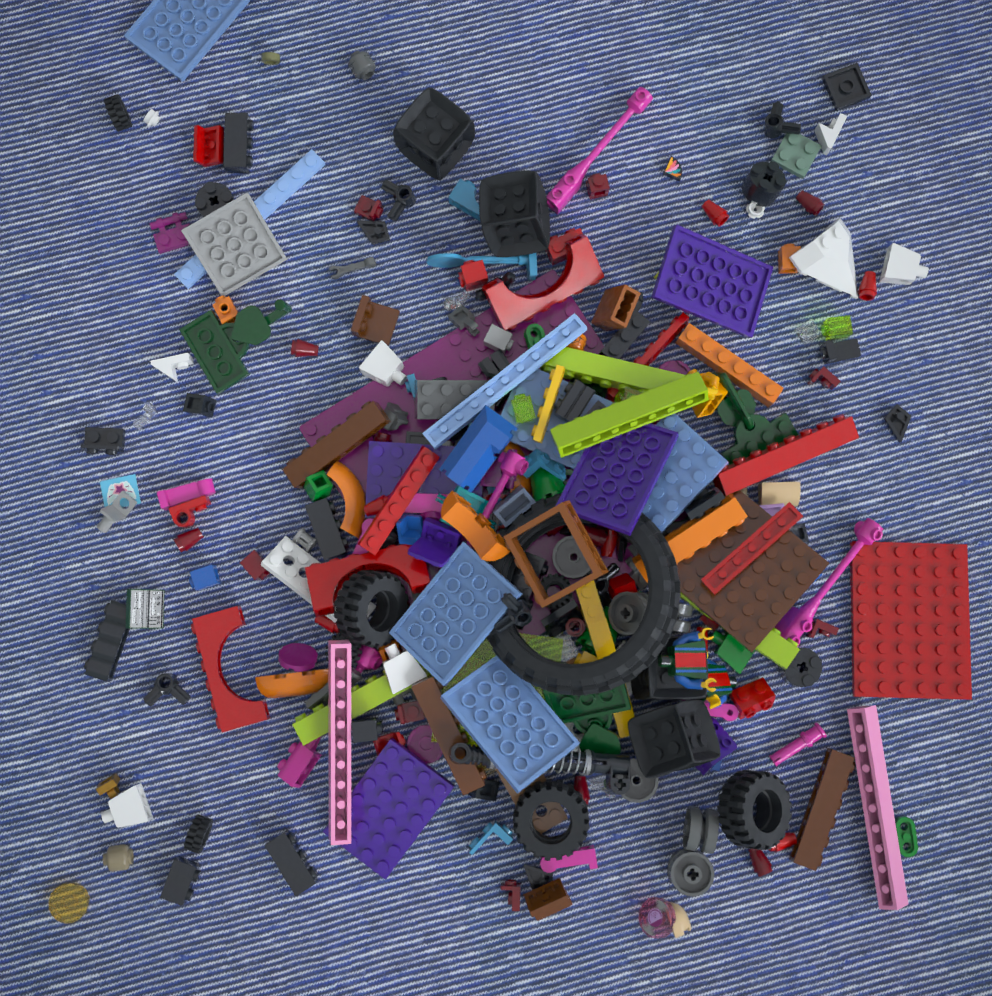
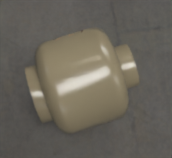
M127 844L109 846L107 853L103 854V865L107 866L111 872L128 870L134 862L133 849L129 848Z

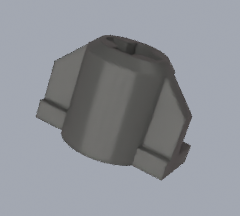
M387 403L384 411L391 422L383 428L393 431L397 430L402 424H408L407 416L409 413L402 411L398 404Z

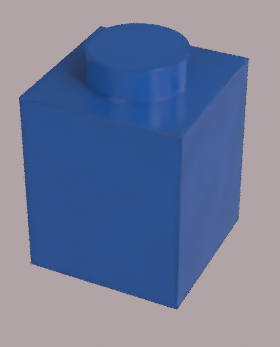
M209 565L190 572V585L197 591L222 584L216 565Z

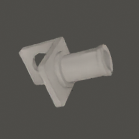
M121 491L111 505L101 508L100 512L104 517L97 524V528L101 532H108L113 523L121 521L128 516L137 504V501L127 492ZM122 498H126L129 501V507L126 509L120 505Z

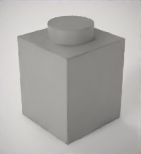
M492 324L483 341L484 346L495 351L500 349L504 355L506 350L510 351L514 343L512 340L513 334Z

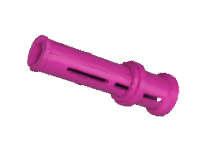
M817 722L814 723V727L806 732L802 731L799 734L800 737L770 755L769 757L774 765L777 767L803 748L812 747L813 743L819 739L826 738L827 735Z

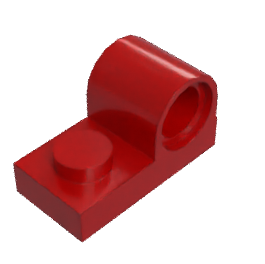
M204 495L168 509L173 522L177 526L190 528L195 523L193 511L200 512L206 510L207 506L211 505V501L208 496ZM183 514L188 516V520L185 523L180 521V517Z

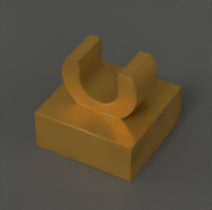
M117 773L98 784L96 791L100 796L106 792L110 799L118 796L120 790L117 785L120 778Z

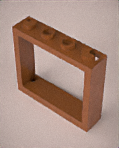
M570 500L558 504L503 536L507 549L515 557L516 566L522 570L526 584L531 587L535 601L542 608L609 572ZM560 512L593 573L548 597L517 536Z

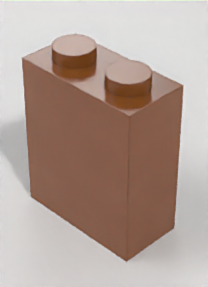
M625 284L605 289L591 323L605 331L626 328L641 293Z

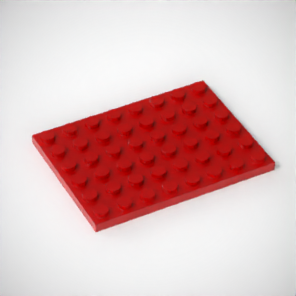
M856 541L850 542V549L853 547ZM873 542L872 545H863L850 562L853 697L972 700L967 544Z

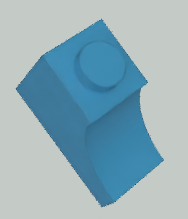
M459 179L449 196V204L480 221L479 204L475 199L476 187L469 180Z

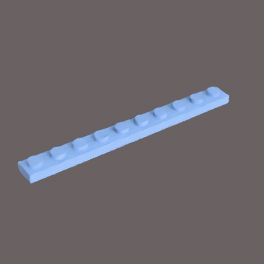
M312 149L254 201L264 220L325 166V162ZM195 255L174 275L189 289L207 271L197 255Z
M574 313L423 432V436L435 450L473 421L485 405L488 407L492 406L587 330V326Z

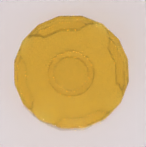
M66 882L56 887L49 898L50 913L59 922L64 924L74 923L87 913L90 897L82 885Z

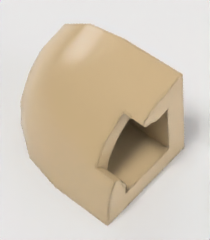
M665 902L664 904L668 908L666 913L675 938L685 935L684 931L686 930L691 931L692 927L684 908L673 902Z

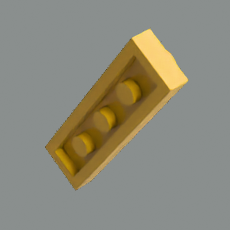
M556 365V369L551 370L549 376L551 384L549 388L546 387L543 399L546 400L544 406H540L537 417L540 419L538 425H534L531 436H534L533 440L541 444L566 370L563 366Z

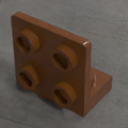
M362 295L351 327L352 335L375 343H379L382 340L389 346L400 311L371 302L369 296Z
M560 878L523 894L531 916L535 917L537 921L572 906V901Z

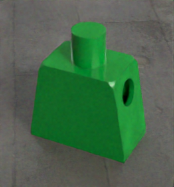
M714 630L710 636H714L711 641L718 645L714 650V654L733 672L741 674L755 650L751 653L727 632L723 635Z

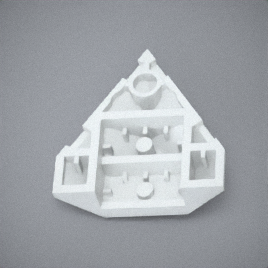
M838 218L826 228L827 230L809 244L800 248L789 259L800 274L804 276L809 275L828 287L839 292L844 291L850 294V297L858 299L851 233L841 218Z

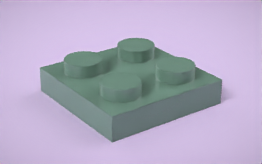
M786 133L771 161L776 162L782 169L804 179L822 145L801 134Z

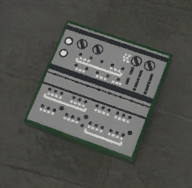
M127 589L126 629H163L165 590Z

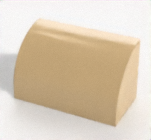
M764 482L758 484L759 505L784 503L785 506L790 502L794 507H797L800 501V482Z

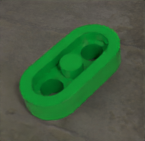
M530 324L524 331L528 350L545 337L543 328L538 324Z
M900 816L895 819L900 854L905 857H912L918 851L915 823L906 816ZM902 823L906 824V827L904 829L900 828V825ZM904 843H908L907 849L903 848Z

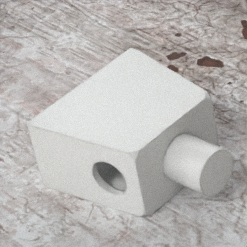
M892 243L887 248L879 282L910 285L915 281L916 276L926 278L929 268L919 265L920 254Z
M382 340L359 366L364 376L386 387L390 386L393 381L401 386L407 380V376L401 372L404 368L403 362Z
M395 643L384 648L390 659L382 663L393 694L427 677L424 670L407 650L400 653Z
M141 783L109 800L110 809L101 812L103 822L108 823L114 820L117 828L144 823L153 819Z

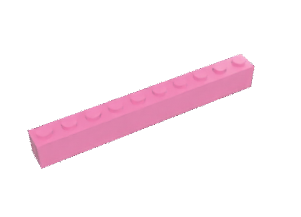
M328 640L329 840L331 845L351 844V643L349 640Z
M876 705L858 706L847 709L878 905L879 909L899 910L908 905V898Z

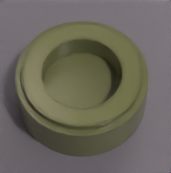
M264 52L261 54V62L267 65H277L280 63V55L274 52Z

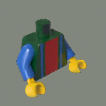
M704 628L702 632L695 631L683 634L673 642V646L667 648V655L658 656V666L668 667V675L674 677L675 681L683 687L700 690L706 688L710 692L716 691V688L708 687L710 682L717 681L714 678L707 679L705 641H701L702 638L706 640L714 638V636L709 638L705 636V632L712 630L711 628Z
M707 652L708 678H714L717 681L710 682L708 687L716 688V691L710 692L707 690L706 697L700 700L704 704L709 702L710 709H718L727 700V696L732 693V688L736 687L737 679L734 676H728L725 666L718 665L708 659Z

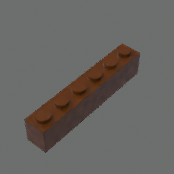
M375 401L366 402L362 405V410L358 413L350 414L346 418V422L342 425L334 426L330 434L321 436L316 440L314 446L305 448L301 451L302 455L289 460L286 463L287 466L282 470L294 488L302 489L305 485L306 477L322 470L326 471L336 461L342 459L389 424L391 420L380 404Z
M433 675L412 684L411 688L463 796L485 786L487 775L483 767L479 768L476 763L471 765V762L469 765H457L449 759L448 753L452 746L457 743L468 744L470 740L466 731L462 732L459 726L461 723L440 699L441 695L444 694L442 691L444 686ZM457 748L455 750L456 758L463 759L464 751L461 748Z
M827 748L796 837L797 844L793 846L789 860L793 863L816 871L817 867L821 866L823 849L828 846L830 829H833L836 823V818H834L836 811L840 810L843 791L845 792L849 785L847 780L849 773H852L855 768L854 757Z

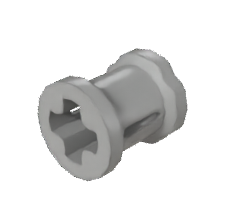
M301 528L292 541L298 542L308 553L316 545L317 539L305 532V528Z

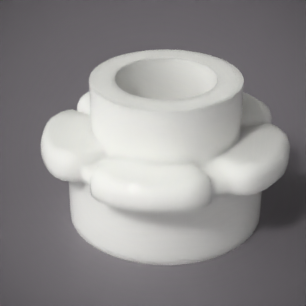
M151 109L147 113L143 121L147 123L148 127L151 125L155 127L160 120L159 112Z
M751 201L746 207V211L749 213L748 216L753 219L762 217L765 207L758 206L756 202Z

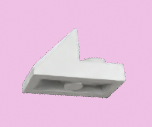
M841 113L837 119H832L829 127L819 123L815 128V134L819 144L822 145L821 149L824 155H827L831 150L847 116Z
M189 353L150 361L152 366L178 382L175 368L186 369L189 367L188 365L194 364L193 358Z

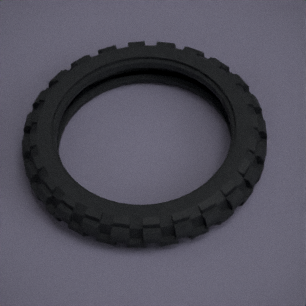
M562 493L536 501L504 529L501 528L498 533L503 537L555 507ZM559 512L517 536V539L525 552L540 536L554 528L566 525ZM641 513L631 536L618 532L631 542L640 554L648 578L646 610L641 623L632 637L617 651L600 660L582 664H567L547 659L533 650L522 638L515 624L501 633H498L494 627L486 638L498 658L514 674L533 686L549 692L581 696L603 693L626 684L636 678L639 673L648 668L657 659L658 654L671 637V632L677 621L681 589L678 567L671 548L661 531L647 516ZM580 518L582 523H593ZM511 551L501 559L487 561L511 583L516 567L515 557Z

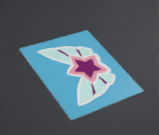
M135 474L100 482L105 507L111 505L121 491L127 492L137 501V504H141ZM122 498L120 505L127 507L129 506V501L126 498Z

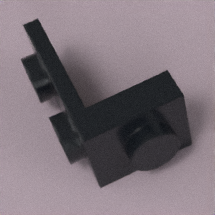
M856 338L833 343V340L826 341L819 349L824 365L861 356Z

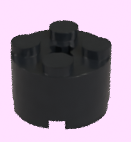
M759 162L752 166L742 185V192L748 201L751 202L753 200L757 203L756 205L766 207L775 202L787 181L776 162Z
M207 182L197 192L195 206L201 216L204 217L235 198L225 185Z
M799 648V652L788 668L784 670L778 666V670L782 679L789 685L797 687L812 686L821 676L822 660L814 651L808 648ZM797 664H801L803 669L799 670Z

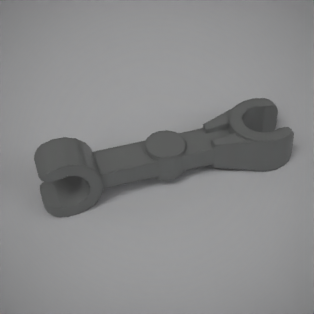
M369 257L362 262L351 263L347 266H331L329 271H338L336 275L331 276L332 279L336 280L348 272H355L363 268L376 267V262L373 257Z

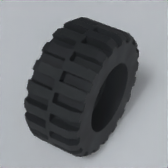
M361 570L357 574H352L349 580L342 584L343 588L338 591V599L334 603L336 607L334 617L337 619V628L340 629L339 631L342 636L346 637L350 642L371 648L386 646L391 643V640L395 639L389 633L390 630L409 608L407 604L409 600L408 595L405 593L406 589L397 577L389 573ZM375 595L377 603L376 610L373 617L368 622V605Z
M753 770L736 772L727 780L728 783L723 785L721 789L723 790L722 794H719L718 797L720 801L719 806L717 805V811L719 812L718 821L722 824L721 829L726 834L727 839L736 846L757 850L771 849L780 843L779 840L785 837V831L790 826L789 819L792 818V814H790L792 803L789 801V792L785 790L786 786L779 777L770 772ZM756 799L757 812L755 819H753V804Z
M546 779L545 782L537 781L532 787L528 786L525 792L518 798L513 814V830L517 835V841L519 844H523V849L527 853L531 851L534 857L539 859L542 856L545 857L544 860L550 861L551 858H556V861L562 860V856L567 855L569 857L573 855V851L575 849L579 850L582 842L586 840L587 831L589 830V812L586 801L583 800L582 794L574 789V786L571 784L566 785L562 780L557 782L552 781V779ZM546 802H556L564 806L570 815L568 829L563 834L554 837L539 833L534 828L532 822L533 813L539 805Z

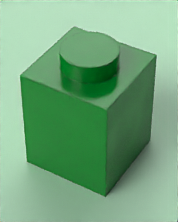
M324 470L306 477L304 489L311 501L316 502L329 497L333 485Z

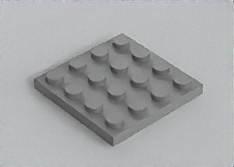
M248 192L181 230L221 296L231 293L288 260Z

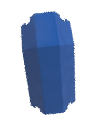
M485 405L439 470L441 472L446 470L445 475L462 488L470 487L467 491L472 493L498 458L495 454L503 452L514 436L511 432L513 430L517 432L518 428Z

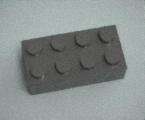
M415 380V419H441L489 380ZM493 404L492 406H490L489 408H491L492 410H494V404Z

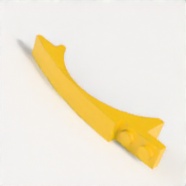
M593 580L578 588L576 593L580 603V612L588 629L597 660H600L615 652L616 649ZM632 705L631 710L612 713L620 739L629 736L628 721L635 717Z

